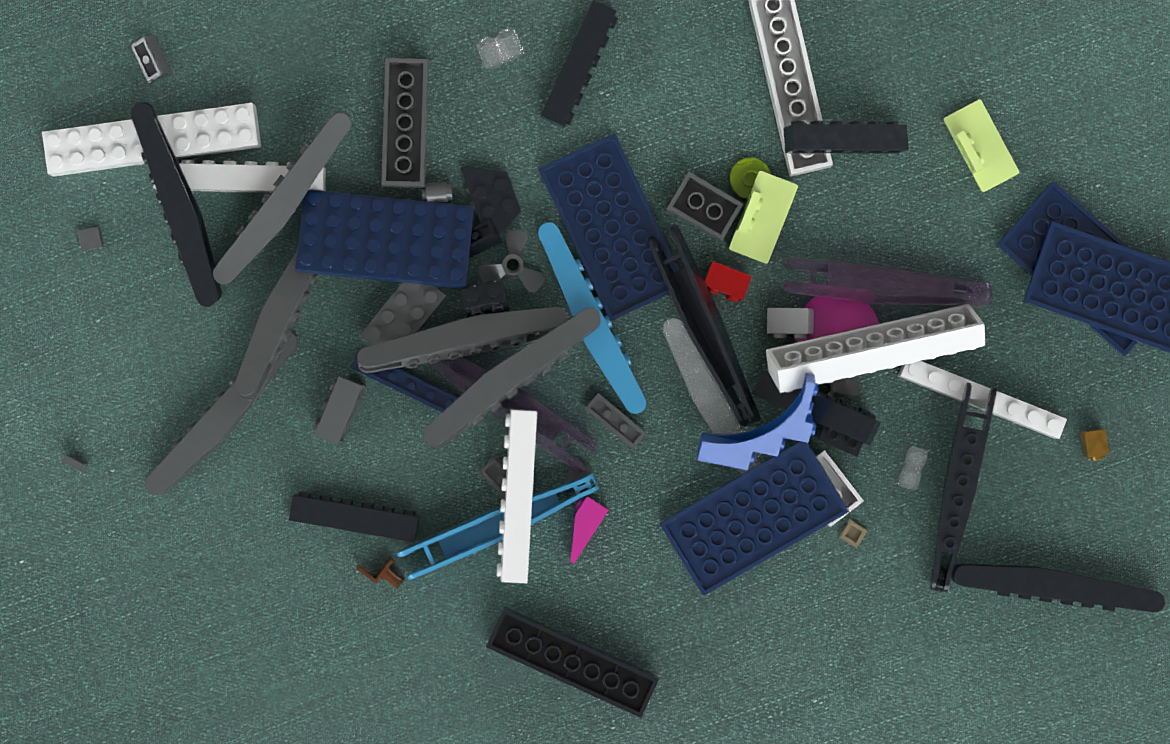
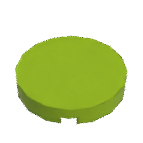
M754 157L738 161L733 166L729 175L730 186L733 192L741 198L748 199L758 172L763 171L771 174L768 166Z

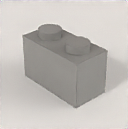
M767 308V333L774 334V338H786V334H794V338L807 339V335H814V309Z

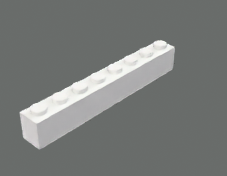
M181 160V163H179L192 191L267 193L269 191L272 193L276 188L273 184L280 175L284 177L289 171L286 168L287 166H278V162H266V165H257V162L245 161V165H236V161H224L223 164H215V161L203 160L202 164H194V160ZM324 167L309 190L325 191L326 169Z
M922 361L901 366L898 377L958 401H962L966 383H971L972 390L968 405L986 411L990 388ZM998 391L996 393L992 414L1051 438L1060 439L1067 421L1066 418Z
M510 409V414H506L505 427H509V434L504 437V448H508L507 457H503V469L506 470V478H502V491H505V500L501 499L500 512H504V521H500L499 534H503V540L498 543V555H502L501 564L497 563V576H500L501 582L527 583L537 422L536 410Z

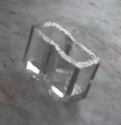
M503 29L498 32V36L494 38L486 36L478 41L479 44L476 45L486 71L525 55L515 29Z
M912 445L905 449L902 456V466L899 468L895 478L897 486L913 491L917 488L921 479L920 470L927 461V450Z

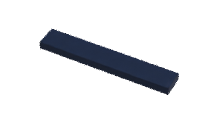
M357 355L350 367L442 413L459 398L400 368L372 373L362 372L357 365Z

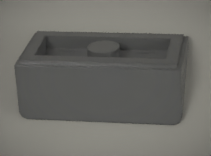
M154 35L144 36L130 45L148 83L171 73V69Z

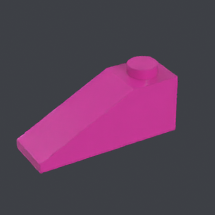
M588 496L585 499L581 497L575 506V509L578 511L575 515L570 560L573 564L608 512L607 508Z

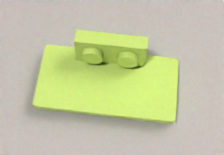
M979 99L943 119L981 192H985L1019 174V170L982 100Z
M759 171L729 249L767 264L798 185Z

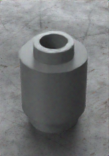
M446 181L426 183V188H422L423 201L448 203V200H453L452 184L446 183Z

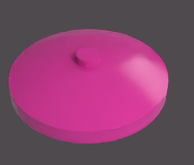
M829 291L814 297L803 307L814 309V335H807V339L795 338V341L798 343L877 325L879 322L874 310L861 297L846 291Z

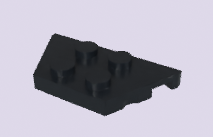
M461 167L480 223L492 219L500 234L521 213L507 172Z

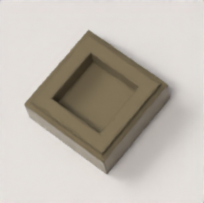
M849 519L838 537L858 548L868 530Z

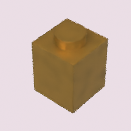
M1106 429L1080 432L1084 457H1090L1091 461L1104 459L1103 455L1109 454Z

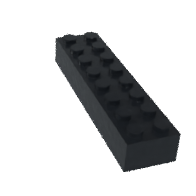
M505 606L486 646L488 649L642 718L659 681L657 675Z

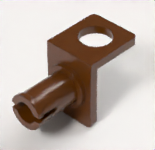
M391 556L388 557L375 575L371 574L361 565H356V569L374 583L383 578L398 589L400 583L402 584L405 579L390 568L393 562Z

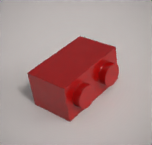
M712 261L704 281L711 294L718 295V292L726 295L725 299L737 303L738 300L742 301L744 299L752 276Z

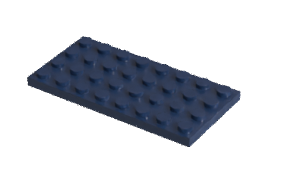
M615 133L538 169L610 321L670 294L650 249L648 238L653 235L659 240L667 259L673 255ZM675 260L669 263L673 272L679 270Z
M1054 181L1047 186L996 244L1031 276L1050 222L1052 221L1129 248ZM1088 325L1122 356H1126L1137 343L1131 339Z
M308 190L303 201L295 272L465 289L474 206Z
M1053 221L1050 222L1023 302L1170 353V262Z
M798 441L781 451L778 457L773 456L660 522V526L702 595L705 596L849 513V509L809 443Z

